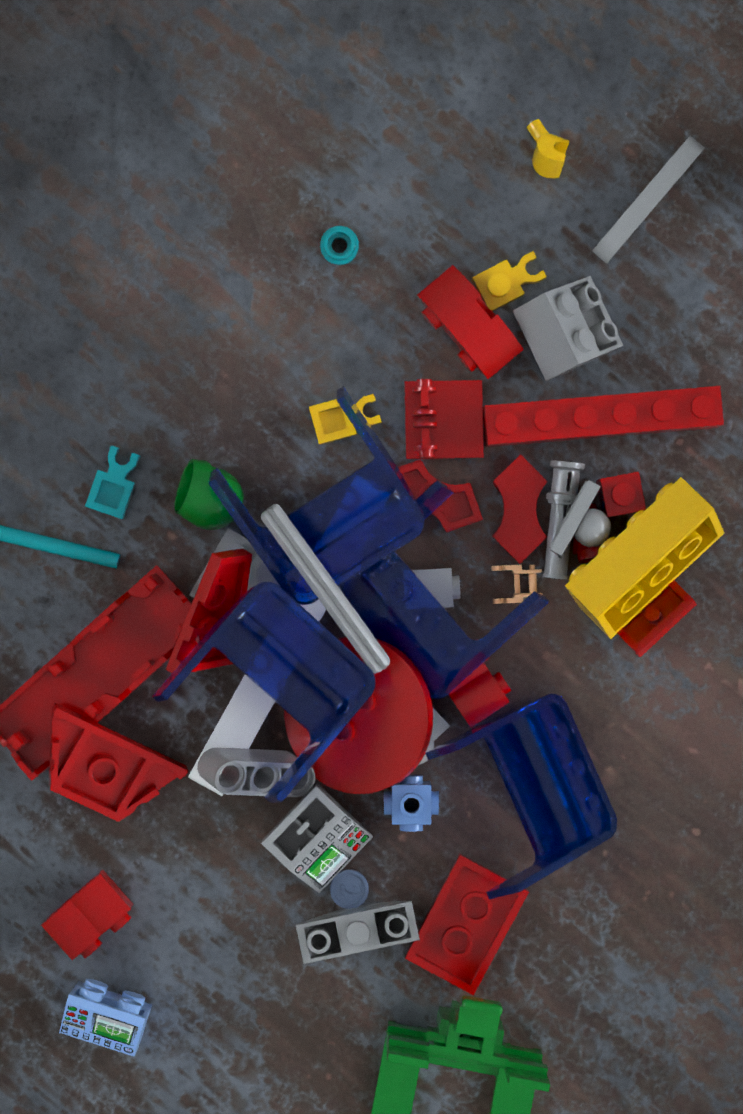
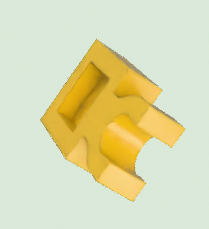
M534 251L524 255L518 265L511 268L506 259L472 277L478 292L490 310L495 311L524 296L525 293L521 285L527 283L536 284L546 279L547 276L544 270L536 275H530L525 269L528 262H532L537 258Z
M374 394L362 397L355 405L349 406L346 396L309 406L319 445L357 435L354 426L356 424L373 426L382 423L380 415L369 418L362 411L366 404L376 402Z

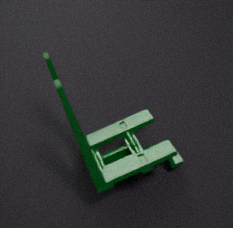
M464 995L461 998V1003L452 1000L451 1008L439 1006L436 1019L437 1027H413L388 1020L371 1114H411L420 1068L428 1069L429 1063L494 1075L496 1080L489 1114H530L535 1090L549 1092L548 1067L542 1062L543 1054L541 1049H529L503 1042L504 1028L500 1018L503 1008L499 1001Z

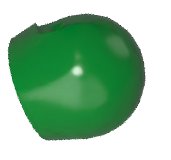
M191 459L186 465L178 485L174 505L175 513L201 529L217 530L224 528L238 517L244 501L242 487L237 479L227 471L211 466L206 460Z

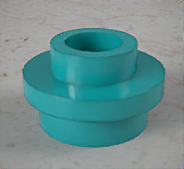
M331 227L321 238V253L331 264H348L358 253V238L348 227ZM342 239L347 243V248L344 252L337 253L333 250L332 244L335 240Z

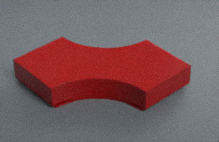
M521 454L493 481L502 498L503 516L499 527L492 537L518 564H521L547 538L539 525L536 508L539 494L548 481Z
M421 459L384 472L396 509L415 507L426 510L441 522L446 533L483 520L471 483L451 485L441 482L427 471Z

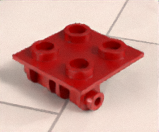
M417 379V381H404L406 459L484 458L482 380L432 381V379Z

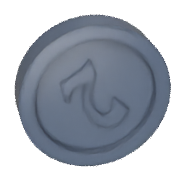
M353 869L340 871L330 884V894L333 901L345 909L359 907L365 902L369 893L367 879L362 873Z

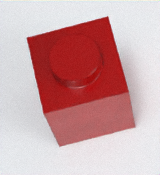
M639 471L596 480V484L601 486L598 491L601 511L608 518L646 510Z

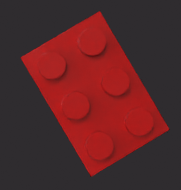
M459 854L418 930L420 940L411 943L404 956L405 959L474 996L529 891L470 858Z

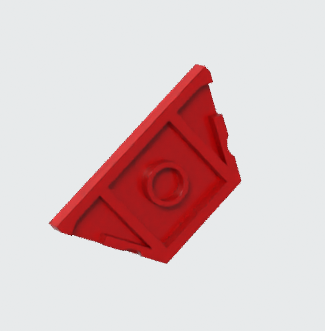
M54 703L52 707L49 787L51 791L120 822L133 813L138 805L147 803L159 795V790L177 777L179 780L188 773L186 765Z

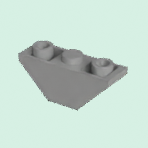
M412 900L360 905L356 908L336 910L296 924L303 964L420 940Z

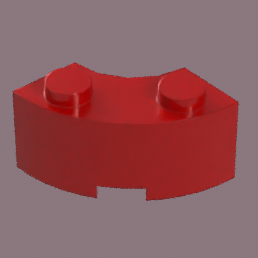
M454 265L417 294L426 307L421 312L424 318L435 330L441 326L461 350L457 354L458 358L470 372L477 368L489 379L524 350L499 315H496L488 308L481 294Z

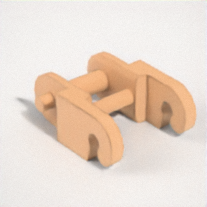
M522 565L491 566V571L511 570L514 574L515 588L513 598L493 599V604L524 603L523 597H530L531 602H536V597L543 596V593H537V573H541L542 569H535V565H529V570H522ZM520 574H528L529 593L520 592Z

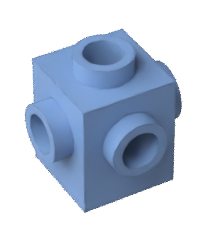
M409 775L400 783L393 785L391 791H384V815H391L392 825H399L400 831H423V825H431V815H439V791H431V782L423 781V775ZM408 798H415L419 801V808L416 811L409 812L404 808V802Z

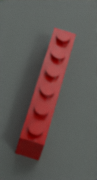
M721 386L495 404L483 407L486 447L709 429L724 425Z

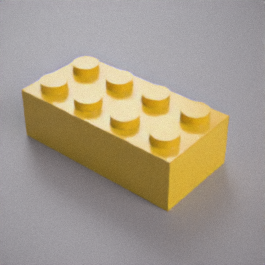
M682 477L674 484L668 483L656 495V501L645 511L640 510L636 512L627 522V528L616 538L611 537L600 546L598 555L587 565L582 564L571 573L569 582L565 585L579 608L610 639L724 534L714 508Z

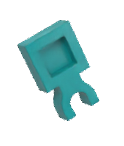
M111 445L108 452V472L97 470L85 507L124 519L136 484L126 479L128 474L136 468L140 455L131 453L130 461L126 465H119L116 456L120 448Z

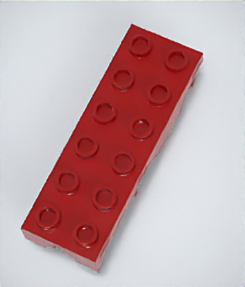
M156 565L133 587L114 601L66 647L0 705V744L10 750L11 756L31 781L35 780L50 766L51 720L54 703L99 723L170 659L192 602L159 565Z

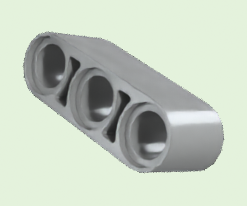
M210 748L202 754L197 766L199 775L220 793L226 795L300 797L307 794L315 783L313 768L293 753L283 750Z

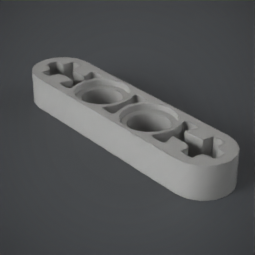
M689 136L592 252L605 263H608L705 148L693 137Z

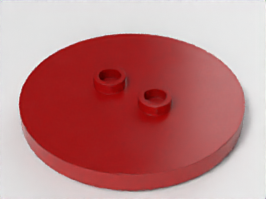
M347 637L335 639L317 647L301 661L291 677L285 696V727L295 755L313 768L317 780L332 789L345 793L369 794L400 783L419 765L427 751L432 735L433 707L430 693L422 674L402 651L379 639L376 640L390 658V664L376 674L372 673Z

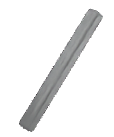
M278 504L267 508L261 514V520L365 664L374 674L385 669L390 664L389 656L283 509Z

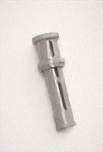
M550 460L553 475L551 492L546 494V499H548V503H551L542 577L568 579L567 570L571 541L562 557L550 551L549 545L578 495L580 471L584 470L585 464Z

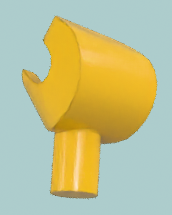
M536 119L527 126V130L537 143L532 158V165L535 171L543 177L559 178L564 165L569 140L548 133L542 122Z

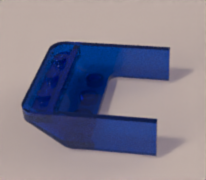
M344 386L337 390V402L375 458L287 515L338 587L417 538L424 528L423 511L402 473ZM216 468L211 471L208 484L286 596L292 602L299 605H309L319 600L269 529L259 526L254 521L220 470Z
M438 480L363 548L339 587L376 639L393 645L414 663L427 684L431 699H440L448 695L549 603V600L544 595L534 591L482 639L472 640L393 549L454 493L450 487Z
M262 582L247 591L214 624L155 692L152 698L157 702L167 700L212 647L219 650L309 732L310 742L264 797L270 803L282 802L368 700L374 692L376 681L372 670L285 590L273 582Z
M557 694L539 697L491 718L425 753L427 759L430 760L458 751L484 738L535 852L533 865L487 891L489 900L521 892L614 836L617 830L616 814L566 701Z

